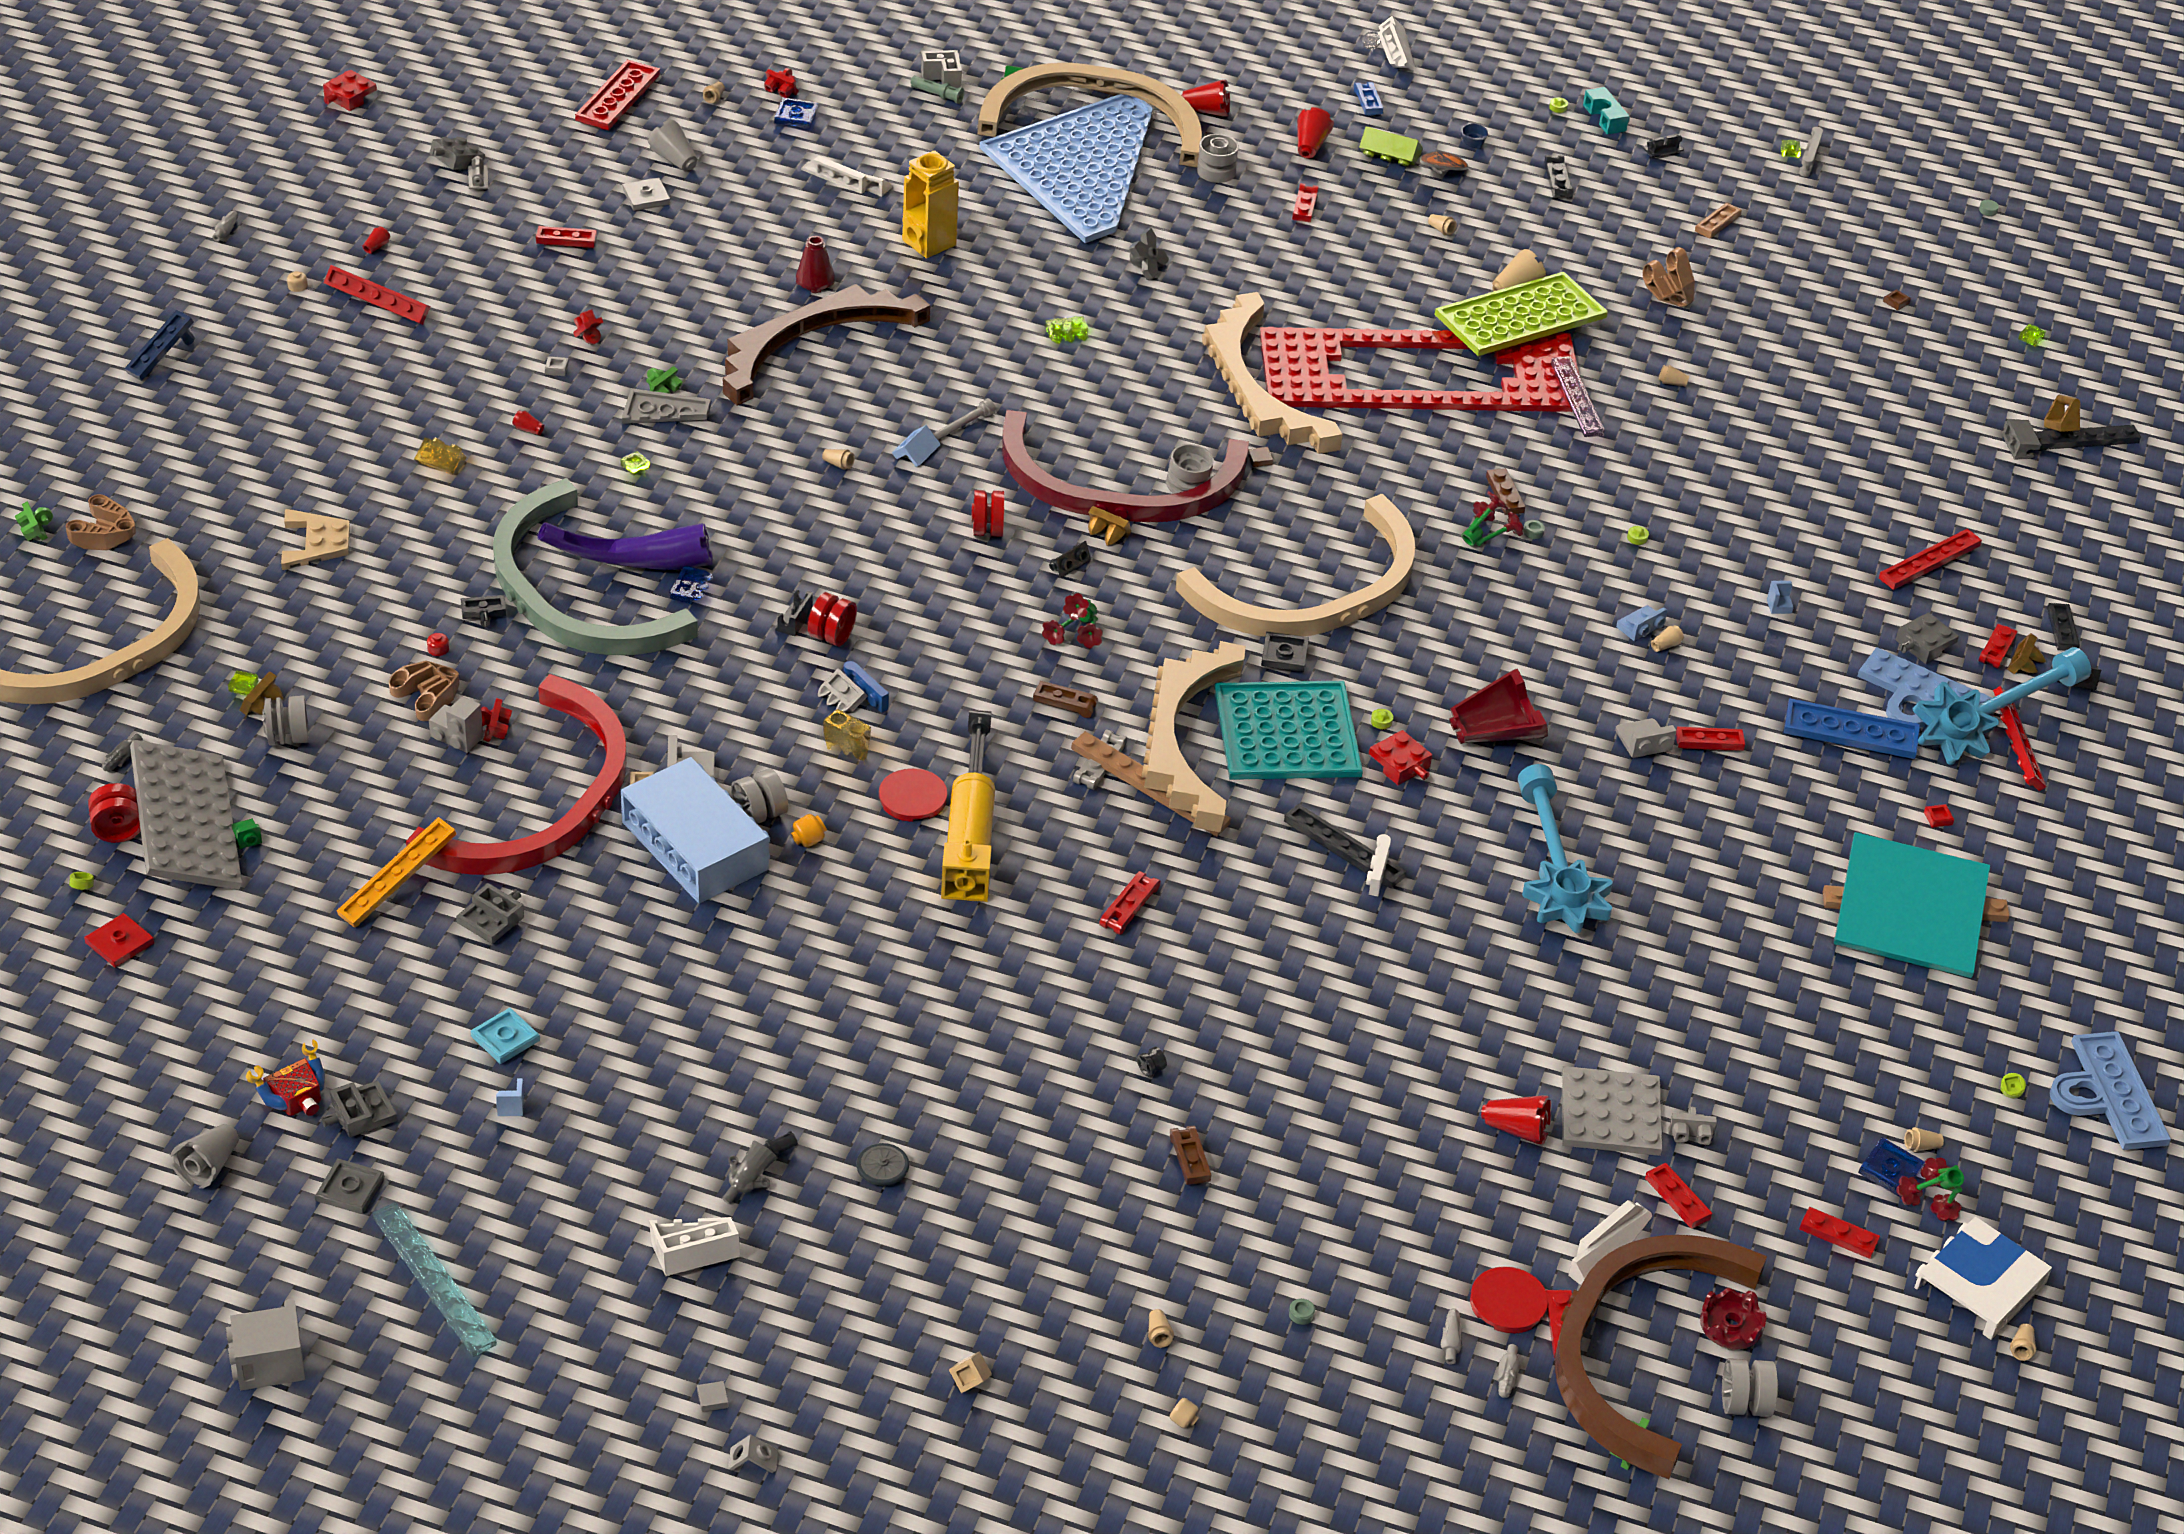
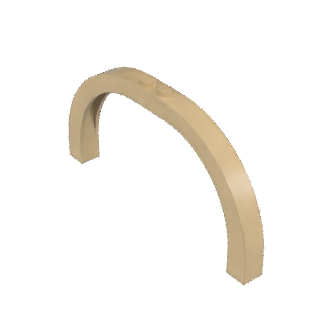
M1079 63L1036 65L1019 70L998 82L987 94L981 107L977 134L996 137L1000 118L1006 108L1019 97L1036 90L1066 86L1133 96L1159 108L1174 122L1182 141L1179 165L1197 167L1202 131L1194 109L1174 89L1158 80L1139 73Z
M1380 494L1365 501L1363 516L1385 537L1392 549L1394 562L1387 573L1370 586L1320 606L1299 610H1275L1253 606L1228 596L1217 589L1193 567L1177 573L1176 591L1204 616L1223 626L1243 633L1264 637L1266 636V631L1304 637L1312 636L1364 618L1393 602L1409 582L1415 554V539L1404 515L1389 499Z
M169 538L149 546L152 564L173 583L178 592L172 612L156 630L139 641L78 669L41 675L13 673L0 669V700L21 704H47L82 698L111 687L151 667L174 652L193 630L200 611L197 576L188 557Z

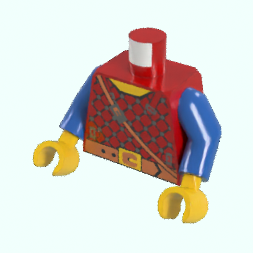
M312 1039L314 1050H307L305 1043L302 1046V1052L304 1055L309 1056V1061L303 1058L264 1077L263 1080L261 1078L264 1071L261 1066L256 1065L254 1067L258 1077L253 1076L250 1070L247 1072V1081L257 1085L255 1089L265 1105L280 1111L283 1110L292 1116L301 1111H304L307 1116H312L319 1110L317 1103L321 1101L320 1092L324 1089L325 1073L320 1057H316L318 1043L314 1039Z

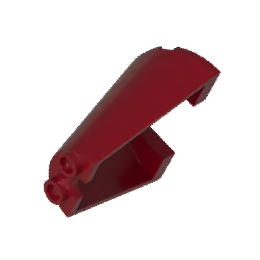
M1518 668L1450 708L1452 717L1449 718L1450 725L1453 731H1458L1456 736L1460 745L1463 743L1529 740L1548 737L1547 723L1540 710H1534L1527 695L1525 682Z

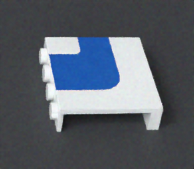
M1975 1216L1969 1223H1963L1955 1237L1950 1236L1941 1251L1936 1250L1927 1265L1922 1264L1915 1275L1918 1278L1914 1288L1918 1290L1927 1281L1986 1320L1987 1323L1983 1335L1992 1340L2046 1284L2052 1267Z

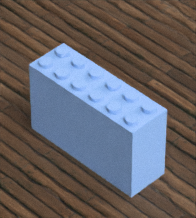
M692 757L621 789L622 823L699 904L769 870L770 837L768 833L762 830L756 824L754 818L749 817L743 811L741 805L735 803L729 793L717 784L715 778L710 777L704 771L703 766L699 763L697 764Z

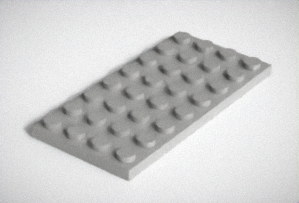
M133 740L130 749L146 875L239 890L242 885L235 834L231 825L233 820L223 755Z

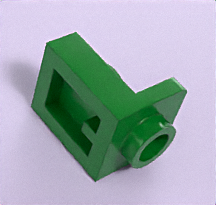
M253 818L231 824L239 849L262 843L260 826L255 824Z

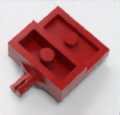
M349 70L323 84L324 102L327 105L334 102L346 110L352 111L364 104L363 97L376 91L377 85L353 70Z
M1403 730L1373 745L1369 749V755L1384 766L1383 774L1397 785L1416 775L1421 777L1422 780L1427 779L1430 775L1426 770L1431 767L1433 754Z

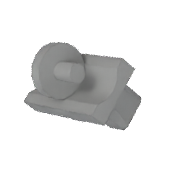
M1690 1106L1688 1113H1672L1668 1134L1673 1135L1675 1142L1684 1143L1688 1141L1689 1136L1697 1137V1142L1700 1144L1709 1145L1711 1138H1713L1717 1120L1714 1116L1696 1114V1108Z

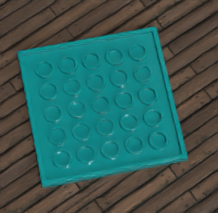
M1345 681L1215 683L1214 690L1229 780L1362 777L1363 770Z
M1855 832L1833 944L1972 978L1990 865Z

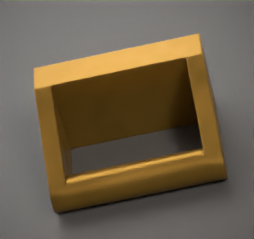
M2057 395L2044 419V427L2057 431L2080 430V400L2065 395ZM2065 404H2068L2069 406L2065 412Z

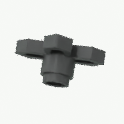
M1152 228L1144 230L1140 235L1141 241L1134 242L1129 247L1131 263L1134 266L1142 267V273L1146 280L1153 279L1158 274L1157 267L1164 266L1169 261L1166 252L1156 248L1157 236Z

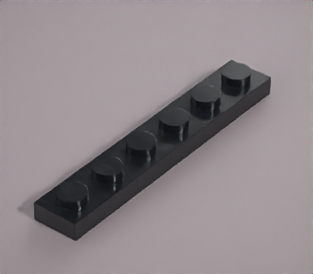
M2134 425L2080 428V430L2034 431L2041 444L2038 450L2140 443L2141 439Z
M1297 804L1284 815L1285 823L1366 874L1369 871L1373 872L1370 866L1372 857L1375 855L1374 850L1300 804ZM1387 860L1382 884L1390 889L1394 888L1405 878L1406 871L1390 860Z

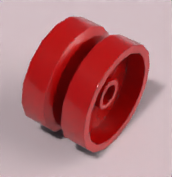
M974 490V503H972L971 515L973 536H984L987 523H990L991 536L1003 537L1004 491L993 490L991 493V503H987V492L985 490Z
M828 592L822 593L813 605L809 616V636L819 640L826 639L827 643L838 647L842 646L849 638L856 621V603L844 598L839 600L838 596Z
M113 783L101 786L91 794L88 800L91 831L97 838L106 842L118 843L130 840L140 833L136 789L126 784Z

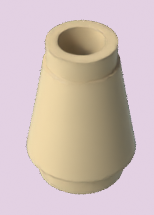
M716 82L705 87L703 90L704 100L708 103L718 102L725 90L724 84Z
M1432 214L1428 219V224L1444 235H1451L1456 230L1457 223L1452 217Z
M1663 365L1658 380L1663 381V384L1686 387L1689 375L1671 365Z
M825 449L822 456L824 461L843 470L850 469L855 461L854 453L848 449Z
M1676 625L1668 626L1651 641V646L1654 651L1659 652L1680 645L1684 639L1683 632Z
M1916 1127L1907 1130L1904 1137L1906 1148L1911 1149L1913 1152L1942 1148L1944 1142L1942 1134Z
M1155 1309L1149 1314L1148 1338L1154 1346L1159 1348L1166 1347L1172 1342L1174 1331L1164 1312L1160 1309Z
M2029 1324L2019 1326L2010 1344L2012 1355L2018 1360H2029L2036 1353L2034 1328Z

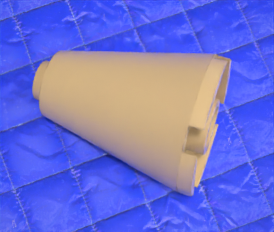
M1527 249L1520 251L1492 282L1493 292L1546 277V271L1542 262L1538 263L1535 259L1537 255Z

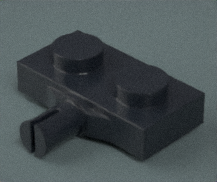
M504 595L460 598L462 619L480 618L481 626L485 627L484 621H486V627L490 625L489 617L506 616Z

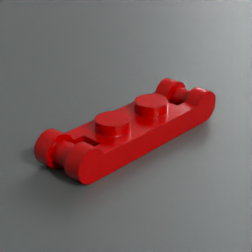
M1139 871L1102 915L1099 925L1106 929L1108 927L1114 929L1115 933L1122 935L1128 923L1149 897L1157 892L1161 881L1154 877L1151 879L1147 877L1146 873Z

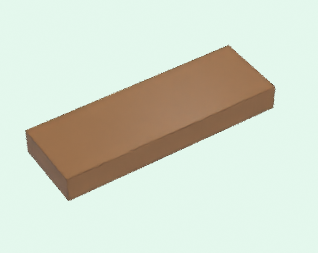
M1725 203L1697 224L1695 232L1711 239L1741 216L1742 210L1729 203Z

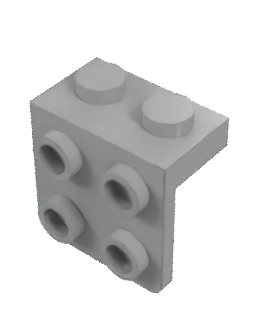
M1653 718L1620 724L1616 726L1615 730L1632 758L1670 751L1673 749L1676 729L1673 725L1660 727Z

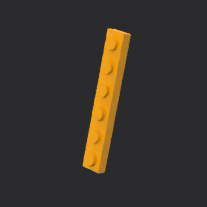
M438 817L337 910L338 915L356 928L456 836L455 829Z

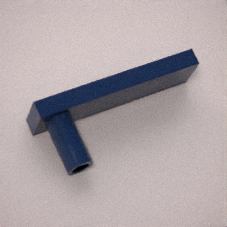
M176 310L124 368L129 375L143 381L180 338L184 344H192L195 340L189 329L194 323L192 318Z

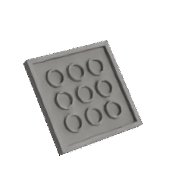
M1563 1066L1562 1146L1661 1156L1660 1076Z

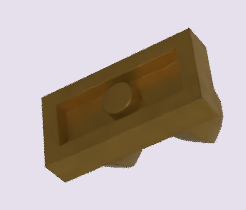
M1094 506L1088 512L1090 516L1088 523L1090 535L1097 534L1104 528L1107 529L1105 534L1106 546L1116 543L1122 536L1128 538L1130 535L1131 527L1128 520Z
M2030 633L2018 644L2007 670L2013 674L2019 669L2028 673H2037L2033 661L2046 663L2043 654L2035 646L2038 637Z
M269 671L244 698L239 711L246 716L251 710L263 715L262 712L265 705L263 697L271 698V700H276V698L280 697L283 700L280 688L274 683L277 676Z

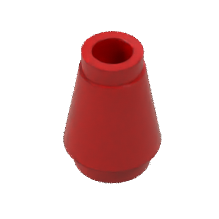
M381 226L374 228L362 245L364 251L371 254L387 244L390 239V233Z
M526 410L517 411L512 421L516 429L538 436L542 434L545 427L544 424Z

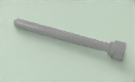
M987 398L979 403L977 409L933 434L939 440L980 416H990L995 413L996 407L993 401Z

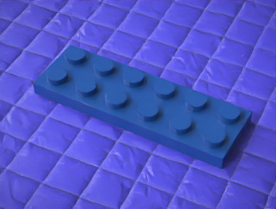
M1789 698L1784 733L1915 759L1920 724Z

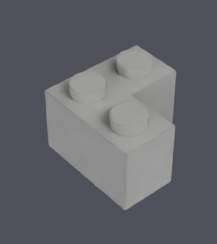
M958 50L921 51L922 78L930 81L941 79L942 84L948 83L955 88L961 87L962 68Z
M462 696L451 707L444 705L429 719L430 736L468 753L483 738L481 704Z

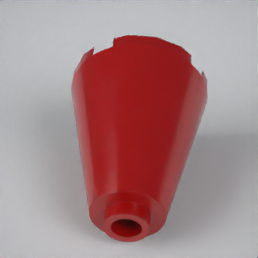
M1227 80L1216 81L1182 92L1181 96L1196 112L1228 117L1227 113L1230 112V92L1227 93L1226 87H1229Z
M1311 107L1310 110L1303 109L1299 113L1297 136L1298 153L1300 156L1313 158L1331 133L1334 121L1331 120L1330 114L1327 111Z
M1545 1095L1489 1100L1487 1105L1484 1104L1482 1107L1481 1118L1485 1119L1486 1125L1532 1143L1543 1145L1548 1136V1133L1544 1132V1130L1551 1122V1100H1548L1549 1096Z

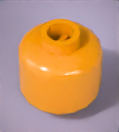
M807 814L793 823L794 832L791 833V836L797 845L802 844L804 847L810 848L824 839V832L827 829L818 815Z

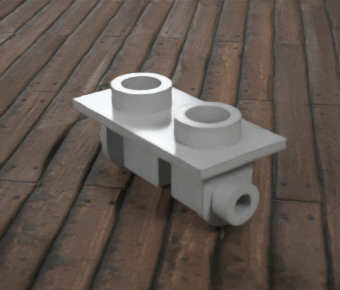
M476 156L472 159V166H468L469 189H488V165H484L483 159Z

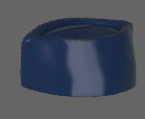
M1467 123L1461 128L1462 139L1466 145L1481 149L1488 136V130L1482 125Z

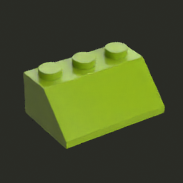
M1367 126L1359 146L1366 156L1374 157V155H1377L1384 161L1391 162V160H1395L1403 166L1415 165L1423 151L1419 140Z

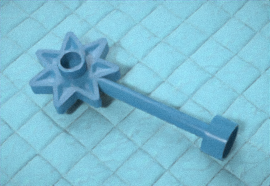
M2072 647L2054 656L2052 661L2053 669L1979 704V690L1974 689L1959 697L1946 682H1941L1934 690V701L1920 700L1913 707V712L1928 725L1918 738V743L1920 745H1941L1948 765H1953L1960 758L1963 751L1983 759L1990 752L1983 734L1992 731L1999 724V720L1989 714L2057 681H2060L2065 686H2073L2089 678L2091 674L2089 659L2082 650Z
M1534 764L1526 767L1518 776V784L1523 799L1528 803L1536 804L1553 864L1547 861L1541 862L1539 869L1540 879L1525 882L1522 896L1541 904L1537 916L1539 923L1562 918L1574 933H1580L1585 917L1605 921L1610 919L1612 906L1604 898L1610 894L1613 881L1608 878L1589 877L1583 860H1576L1572 865L1568 866L1549 801L1557 792L1553 771L1550 767L1543 764Z

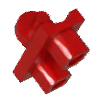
M786 68L783 72H775L768 69L765 72L767 76L764 83L766 91L772 93L777 87L779 88V95L786 99L791 94H798L799 89L796 88V77L792 76V69Z
M592 309L582 312L580 316L574 319L577 327L573 332L576 338L583 333V339L586 343L596 344L601 338L600 331L597 328L604 323L602 317L596 319Z
M496 698L491 711L487 707L481 708L482 726L487 725L483 738L484 741L490 742L492 736L503 740L508 730V725L506 724L510 720L512 710L501 707L502 699Z

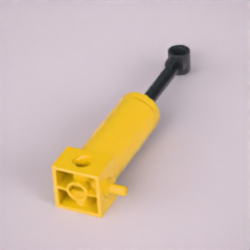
M969 710L968 732L972 735L969 771L958 776L952 786L947 843L944 844L941 899L988 902L995 786L989 777L982 774L985 736L991 730L992 711Z

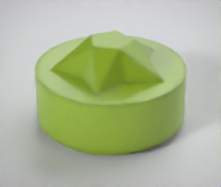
M1559 97L1550 100L1549 108L1553 112L1563 113L1567 111V100Z
M1633 526L1628 530L1627 539L1632 544L1642 545L1648 541L1649 532L1644 527Z
M1376 709L1372 712L1371 724L1374 727L1387 729L1392 726L1393 714L1389 710Z
M74 872L70 875L69 885L78 890L90 889L94 886V876L87 872Z
M2017 1073L2005 1075L2000 1085L2002 1093L2008 1098L2020 1097L2026 1087L2024 1078Z

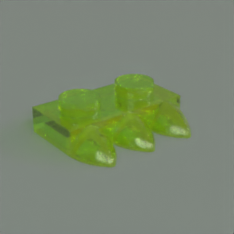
M1084 316L1045 320V328L1049 338L1056 344L1061 343L1062 337L1070 343L1075 340V335L1082 341H1086L1088 338V326Z

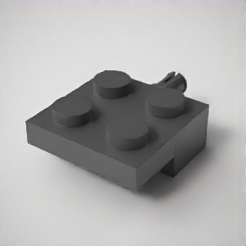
M463 137L433 139L430 149L432 156L453 170L468 169L469 162H472V159L476 156L481 157L483 161L485 158V154L477 146L471 145Z
M1928 612L1899 627L1895 640L1901 644L1899 649L1902 653L1909 650L1927 664L1940 657L1943 649L1957 643L1959 635Z
M487 883L472 896V903L456 916V921L461 926L493 944L524 918V904L517 901L521 898V893L514 889L513 892L507 895Z
M378 1080L360 1087H356L355 1083L352 1082L330 1090L331 1103L335 1113L321 1117L324 1127L339 1122L344 1126L349 1138L397 1121L396 1112Z

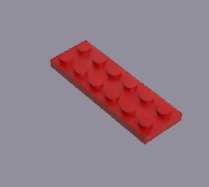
M627 59L575 114V121L609 130L660 76V68Z

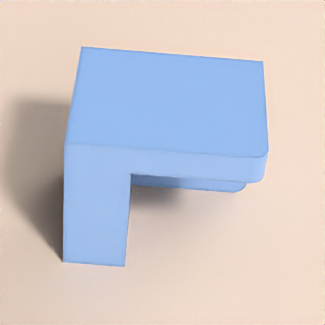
M517 1078V1091H498L496 1094L498 1116H523V1078Z

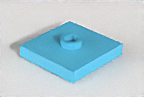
M511 1008L506 1009L470 1031L471 1037L499 1064L504 1063L540 1041V1035Z

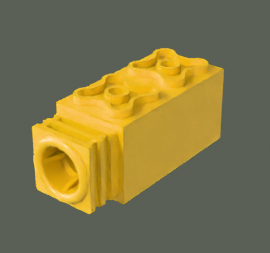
M936 151L909 161L910 172L909 175L904 176L902 240L926 259L956 246L959 181L953 176L955 165Z

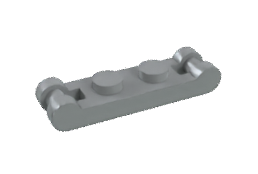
M1820 127L1812 128V138L1808 141L1807 148L1802 157L1801 163L1803 166L1800 167L1799 174L1803 177H1808L1811 173L1823 129Z
M1106 729L1101 741L1121 752L1127 744L1128 737L1124 735L1117 736L1113 731ZM1087 759L1082 767L1075 772L1073 783L1079 785L1083 783L1087 785V788L1095 790L1107 773V770L1103 769L1098 762Z

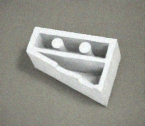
M731 1217L698 1219V1223H682V1219H675L674 1223L658 1224L657 1220H649L651 1244L665 1276L740 1257L739 1233Z

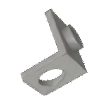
M750 1434L731 1447L728 1469L734 1470L747 1460H750L773 1473L777 1467L778 1450ZM743 1448L741 1456L736 1460L738 1451Z

